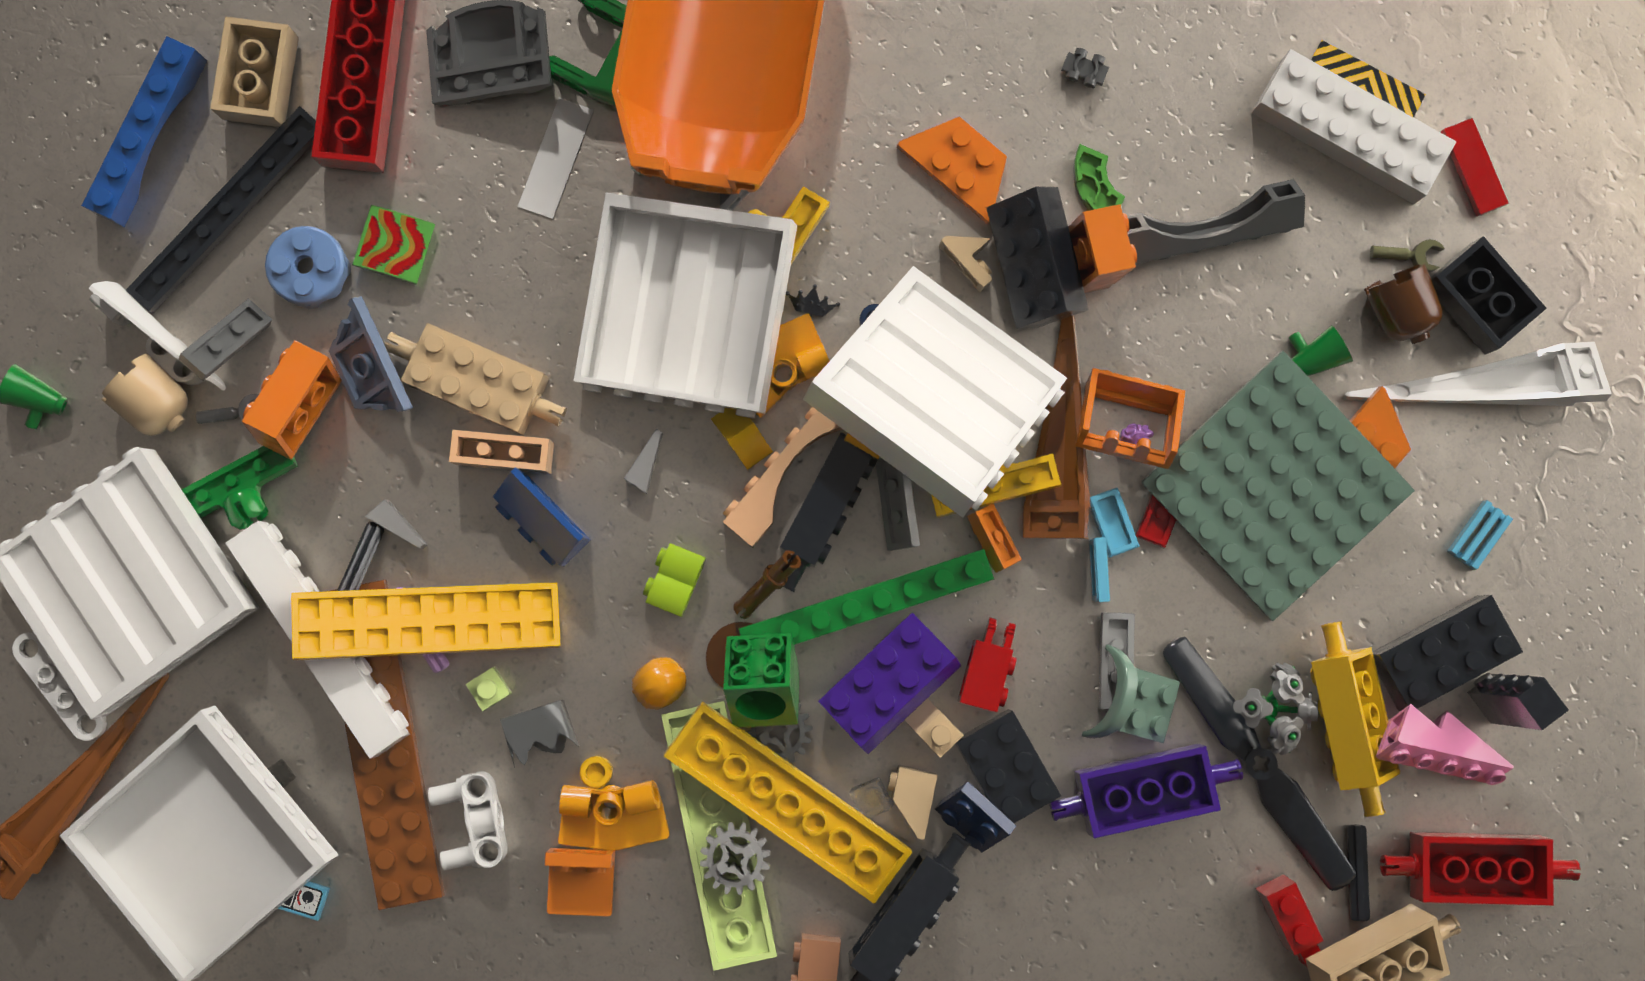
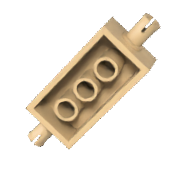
M426 324L417 343L400 337L393 332L388 335L387 339L398 344V346L388 342L384 343L387 352L408 360V365L401 378V382L524 436L533 416L553 423L558 427L563 419L551 413L554 412L565 417L566 407H561L541 398L549 381V378L544 373L434 325Z
M1409 904L1306 958L1311 981H1438L1450 974L1443 941L1461 933V928H1459L1461 925L1452 914H1447L1444 918L1437 920V917L1413 904Z

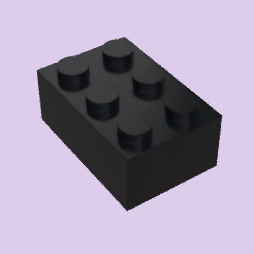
M1484 236L1470 243L1430 277L1440 304L1485 355L1500 349L1547 309Z
M1005 710L965 733L955 743L985 797L1013 823L1018 822L1061 797L1060 792L1013 710Z

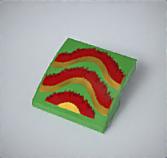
M371 205L352 265L415 285L420 276L435 224L400 212Z

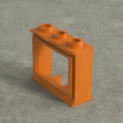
M1092 368L1085 385L1075 446L1169 469L1178 452L1185 390L1145 381L1136 377L1132 378L1112 373L1108 370ZM1094 397L1167 415L1163 451L1150 448L1151 441L1147 438H1140L1137 444L1120 441V434L1115 430H1109L1105 437L1088 433Z

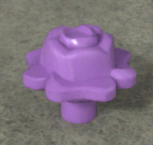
M1133 423L1129 424L1127 428L1122 429L1119 440L1137 444L1140 438L1149 439L1153 437L1154 433L1152 430H1149L1148 425L1141 426L1140 424Z

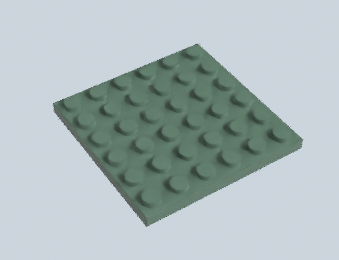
M1284 351L1279 352L1178 447V452L1169 469L1156 467L1141 481L1146 489L1168 510L1271 621H1274L1415 491Z

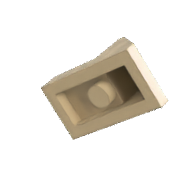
M945 236L941 240L939 248L981 293L990 285L992 281L990 274L992 272L981 259L976 261L974 257L988 245L990 239Z

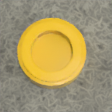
M592 756L586 759L580 767V778L589 788L598 789L604 787L609 783L613 775L611 763L602 756Z

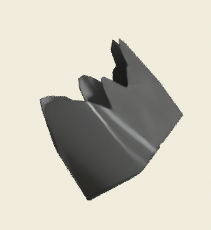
M564 700L555 701V703L552 702V704L549 703V705L546 704L543 707L540 706L500 719L513 764V751L519 761L525 765L528 761V751L531 750L532 745L541 751L562 753L565 748L566 738H569L579 747Z

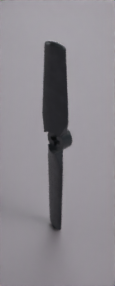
M1185 636L1171 641L1165 647L1163 656L1220 743L1242 760L1244 771L1254 778L1263 806L1329 890L1336 891L1349 885L1355 879L1356 872L1297 781L1278 768L1276 756L1270 750L1261 747L1255 728L1248 727L1245 718L1240 713L1234 711L1233 704L1236 700ZM1256 756L1259 758L1266 757L1267 761L1264 763L1266 769L1264 771L1253 769V766L1256 764L1254 760Z

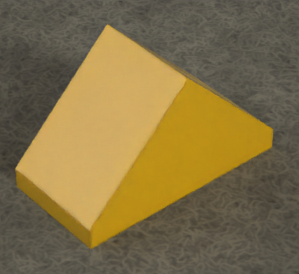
M725 408L724 413H718L711 420L745 468L749 470L773 453V451L751 418L737 416V409Z

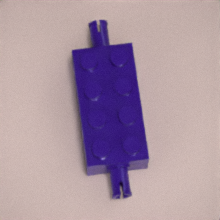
M1193 744L1075 770L1074 775L1078 788L1077 795L1054 800L1049 803L1050 809L1056 810L1051 811L1054 821L1082 815L1085 819L1088 835L1093 838H1099L1220 811L1221 807L1216 785L1243 780V772L1237 770L1242 769L1238 759L1211 766L1207 747L1201 744Z

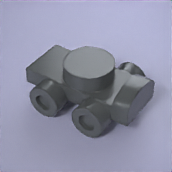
M1076 48L1074 54L1068 52L1061 71L1067 73L1066 79L1077 82L1078 79L1084 81L1083 85L1088 88H1095L1096 84L1103 85L1109 69L1108 66L1103 65L1105 57L1094 54L1092 61L1086 59L1088 51L1083 48Z

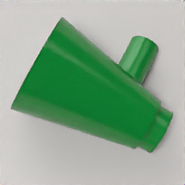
M1333 325L1329 326L1308 345L1300 332H1296L1289 337L1297 352L1292 360L1307 376L1353 362L1349 349Z
M17 364L10 367L0 385V404L30 410L24 425L31 429L38 428L43 413L60 416L68 403V398L63 397V394Z

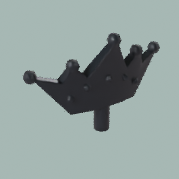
M816 284L813 285V289L805 298L802 295V290L798 291L797 297L790 295L789 291H786V296H789L795 310L810 314L811 317L812 315L823 317L836 306H840L839 302L828 305V296H824V299L820 301L816 291Z

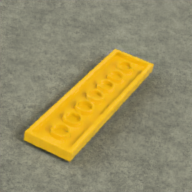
M703 701L664 753V757L874 904L912 854L910 847L743 729L732 724L730 720Z

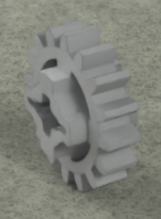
M729 822L727 831L724 832L718 826L716 827V838L711 835L706 837L707 842L711 846L701 848L700 852L707 855V858L700 861V866L709 868L704 874V878H715L714 889L723 884L725 885V894L730 892L731 887H736L738 895H741L745 885L751 891L755 889L754 879L761 882L764 881L765 877L760 871L761 869L768 870L770 864L763 861V858L770 856L771 852L766 849L762 850V846L767 840L766 838L756 839L757 828H754L749 833L746 831V823L743 822L740 829H735L733 822ZM732 837H742L749 842L746 844L736 843ZM720 844L723 855L721 859L714 863V851L717 845ZM729 850L735 854H743L740 861L741 867L736 862H728L730 858ZM757 853V865L751 873L748 860ZM726 872L736 874L739 879H729L724 877L722 874Z

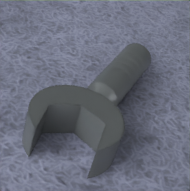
M259 394L245 396L239 403L238 409L228 407L197 411V423L234 420L239 416L243 419L245 408L250 402H254Z

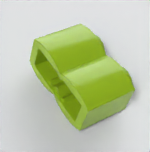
M671 543L667 549L662 547L655 562V565L659 566L658 573L655 579L649 577L643 591V595L647 596L645 603L683 617L704 567L706 557Z

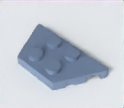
M362 296L351 298L348 302V306L351 308L348 319L341 320L337 329V337L333 340L329 353L354 408H372L382 411L394 409L397 412L412 409L413 406Z

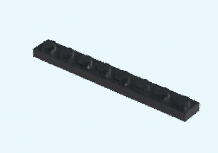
M299 106L136 278L126 291L145 309L154 313L313 144L316 120Z

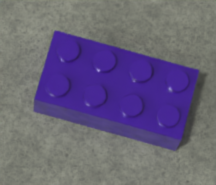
M912 612L818 702L851 738L869 754L961 667V664L952 652Z

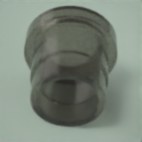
M283 759L267 768L283 788L296 778Z

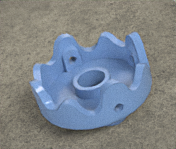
M301 226L283 232L274 240L266 255L265 270L271 287L279 296L292 304L315 309L321 303L331 298H336L341 293L344 282L351 273V264L340 243L333 236L316 227ZM307 257L313 260L312 270L305 274L298 271L300 260Z

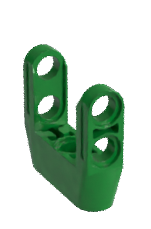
M578 0L586 7L587 11L623 29L626 5L617 0ZM622 30L596 77L552 55L549 56L551 78L593 100L616 107L612 85Z

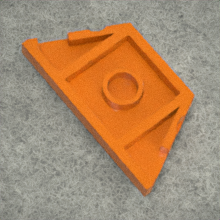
M959 116L903 139L897 144V149L986 224L990 222L986 207L996 203L1007 156Z
M1379 386L1349 421L1395 469L1410 452L1411 448L1386 389L1383 386Z

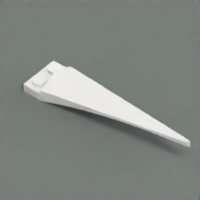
M1595 342L1563 343L1470 369L1383 386L1391 402L1574 406L1578 402L1608 401L1612 394ZM1378 387L1346 392L1343 400L1367 401Z

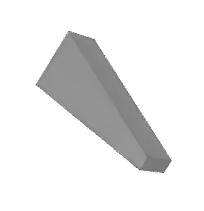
M658 429L654 431L624 477L626 481L646 494L648 493L663 433Z
M384 499L365 516L418 548L424 549L427 546V543L389 500Z

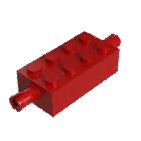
M1410 832L1409 856L1382 855L1380 858V863L1393 865L1380 866L1381 874L1383 876H1410V897L1424 903L1554 906V879L1578 881L1581 873H1574L1572 871L1581 870L1577 860H1553V839L1540 835Z

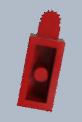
M989 617L983 641L973 640L957 701L998 712L999 706H1005L1009 689L1004 688L1007 675H1013L1017 658L1012 656L1013 649H1011L1016 624L1008 623L1006 626L1001 647L991 644L996 631L997 620Z
M1283 874L1255 889L1282 945L1293 955H1296L1300 963L1307 967L1306 958L1321 951L1318 944L1324 940L1296 882Z

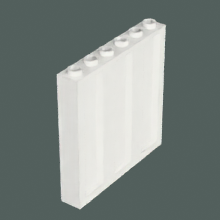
M606 192L574 381L584 384L583 390L602 393V388L604 387L614 389L613 395L632 398L634 392L644 394L643 400L662 403L663 397L675 399L674 405L693 408L695 402L706 404L705 410L724 413L725 408L737 409L736 415L755 418L756 413L765 414L797 224L792 219Z
M913 266L815 377L803 400L963 518L970 508L977 511L988 494L983 491L986 486L993 489L1004 475L999 470L1001 466L1010 467L1019 454L1015 450L1016 446L1019 444L1024 448L1035 432L1030 429L1031 426L1034 424L1039 428L1050 413L1045 409L1048 404L1051 407L1056 405L1065 393L1060 387L1067 378Z
M136 447L127 451L122 456L123 460L120 463L104 468L96 475L98 478L91 484H84L72 491V497L66 502L57 503L47 509V515L41 520L30 522L22 527L19 536L0 543L1 583L91 720L108 716L259 609V606L155 449Z

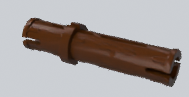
M785 551L775 564L768 565L762 573L763 576L734 603L733 608L737 615L743 608L746 609L740 618L748 619L776 589H781L787 583L788 577L801 566V560L798 555L791 562L788 561L795 552Z

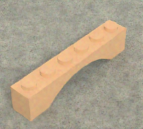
M811 407L805 415L808 421L801 430L795 427L786 437L784 442L788 445L780 454L775 451L765 462L764 466L767 470L760 478L755 475L743 489L747 494L740 502L733 500L723 512V515L726 517L723 523L752 548L773 525L777 491L784 474L793 461L808 446L822 437L843 430L814 407Z

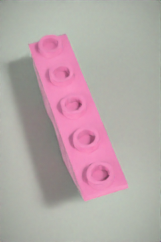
M1412 704L1388 721L1376 754L1378 759L1389 761L1393 764L1412 766L1417 769L1457 776L1466 780L1480 781L1489 785L1503 782L1506 779L1505 773L1514 767L1448 711L1444 712L1434 721H1431Z

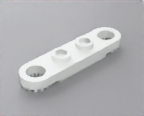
M34 632L19 635L12 647L15 659L73 735L84 741L94 740L102 736L106 730L107 718L95 719L96 727L91 733L82 730L81 721H83L82 718L87 713ZM31 639L38 645V652L32 658L27 657L28 655L24 654L25 651H23L25 649L23 647L25 642Z

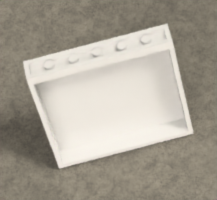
M216 706L200 710L60 835L66 843L67 850L85 866L88 876L98 882L106 892L108 900L125 915L129 926L133 930L138 931L147 942L151 953L161 959L168 968L170 976L175 981H194L338 856L337 852Z

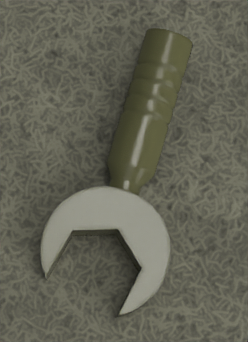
M1431 239L1422 241L1412 251L1408 248L1372 245L1370 248V258L1404 261L1411 259L1413 266L1425 264L1429 273L1440 267L1428 264L1425 253L1429 249L1442 251L1445 248L1440 242Z

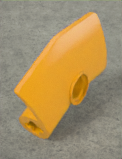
M804 314L780 325L765 414L788 390L793 389L801 382L817 376L830 362L810 314ZM787 367L792 370V377L787 382L776 380V373L780 368ZM756 413V415L760 418H762L765 415L762 413Z
M654 780L621 788L615 785H607L602 789L563 785L559 803V814H562L558 837L559 844L602 850H621L669 838L670 832L665 810ZM604 803H611L616 808H609Z

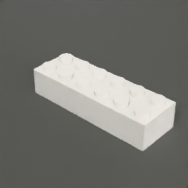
M1292 49L1280 61L1252 111V114L1412 204L1427 196L1456 144L1455 140Z

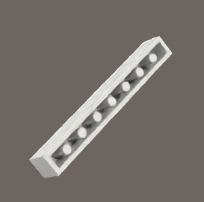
M257 521L227 541L226 545L292 642L291 593L319 592L313 580L308 576L304 577L298 567L301 566V563L297 556L291 550L287 551L281 543L283 536L279 529L273 523ZM364 657L304 660L370 759L378 757L410 735L406 729L409 726L406 718L399 710L394 711L388 702L391 699L388 691L381 683H375L370 675L373 670Z

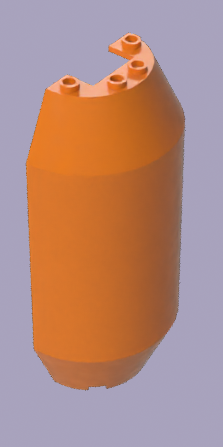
M628 0L612 93L631 166L647 177H661L665 180L666 184L696 191L719 194H739L741 190H748V192L757 191L804 123L825 0Z

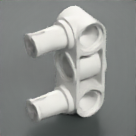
M478 771L462 775L456 779V782L428 788V798L431 806L457 801L464 805L465 824L471 841L468 843V846L440 852L441 866L444 871L472 865L473 868H491L506 857L508 846L504 830L502 807L498 799L496 783L489 773ZM474 779H480L485 783L486 790L483 795H476L472 791L471 784ZM485 843H492L497 847L498 856L496 859H490L485 856L483 852Z

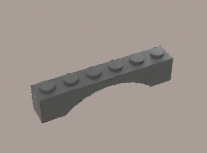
M1292 179L1264 185L1253 196L1237 207L1221 215L1201 221L1187 223L1167 222L1154 219L1143 213L1128 215L1129 231L1127 233L1130 245L1133 244L1137 252V263L1135 265L1303 228L1305 194L1295 180Z

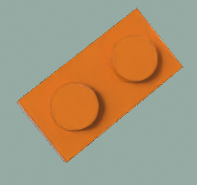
M994 504L988 505L967 516L972 530L976 534L982 548L985 549L988 561L995 573L1022 560Z

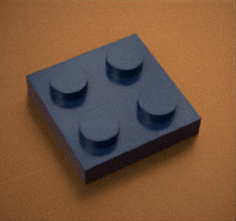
M968 781L941 800L935 808L947 825L954 827L971 844V847L978 849L981 853L1008 837L1016 827L1009 818Z

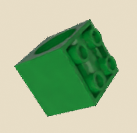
M792 633L727 636L723 691L732 724L735 726L756 727L798 724L800 671Z

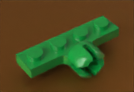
M262 446L181 490L200 518L223 508L231 526L242 530L254 524L253 517H257L258 521H264L267 518L268 509L260 494L261 487L298 467V464L294 457L290 460Z

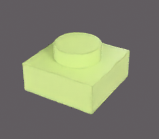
M496 667L490 668L466 684L482 711L487 710L512 694Z

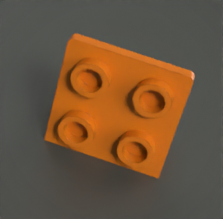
M550 848L545 853V866H549L547 913L611 916L613 909L615 850Z

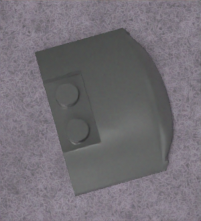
M513 0L479 2L446 15L448 20L436 30L433 26L426 30L432 104L462 105L470 104V101L522 92L530 94L552 85L546 11L539 7L536 10L526 6L523 2Z

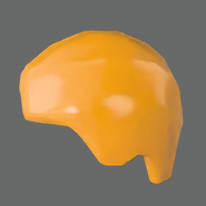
M660 657L652 659L636 672L632 679V693L637 698V701L646 709H662L678 700L683 694L687 681L684 669L672 658Z

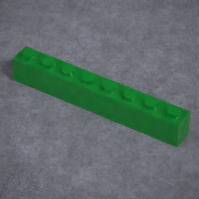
M985 549L739 628L740 635L792 633L795 645L994 580V576Z

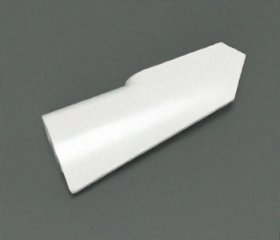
M104 281L93 283L89 287V290L93 292L89 300L112 322L121 326L132 322L149 336L146 342L147 353L173 379L190 386L203 382L192 371L188 376H183L182 369L184 364L178 359L180 353L188 347L168 332L119 283ZM160 346L163 347L167 351V353L161 355ZM215 373L206 379L223 391L227 388Z

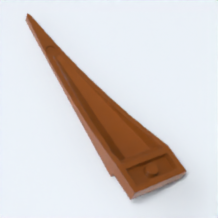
M1073 315L1061 320L1053 367L1067 378L1060 387L1065 393L1054 407H1051L1049 404L1046 406V410L1050 413L1043 421L1035 457L1054 455L1061 487L1026 495L1023 514V538L1088 539L1089 508H1091L1086 449L1075 446L1082 411L1075 316Z
M169 673L150 685L120 718L78 759L0 825V896L3 899L14 900L32 874H39L62 839L60 835L70 827L168 680Z

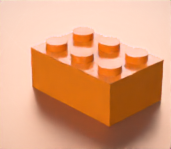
M1120 204L1082 212L1068 226L1085 293L1108 289L1136 268L1137 252L1134 245H1130L1127 233L1129 231V220L1127 215L1122 213Z
M294 340L290 348H286L281 353L278 361L279 365L272 375H268L264 379L260 394L254 402H250L247 405L242 419V423L259 444L292 460L342 382L329 357Z

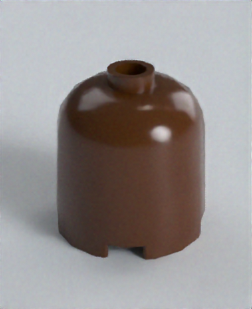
M1419 264L1393 274L1395 279L1382 283L1379 280L1364 288L1383 331L1392 340L1405 341L1410 339L1412 344L1430 338L1429 331L1437 327L1442 319V308L1425 264Z

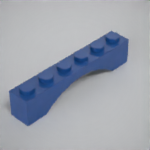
M166 36L81 206L98 216L125 227L139 199L144 169L153 145L173 110L194 89L207 63V60L196 49Z

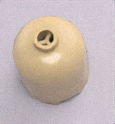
M148 354L141 355L131 362L135 368L125 376L119 372L108 383L102 392L104 397L101 400L144 435H158L167 429L172 433L185 421L182 414L187 408V395L182 387Z

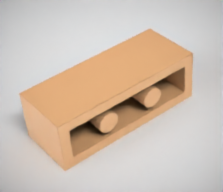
M452 430L449 462L459 466L513 470L516 467L523 472L551 474L554 442L545 438Z

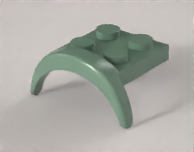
M1107 644L1105 649L1113 657L1117 671L1114 699L1101 722L1092 729L1083 731L1082 736L1093 739L1102 738L1118 730L1164 743L1180 681L1135 668L1124 652Z

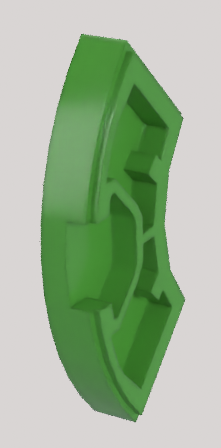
M1079 144L1075 154L1073 173L1078 195L1085 207L1090 211L1119 204L1122 205L1125 196L1115 190L1108 180L1106 170L1108 156Z

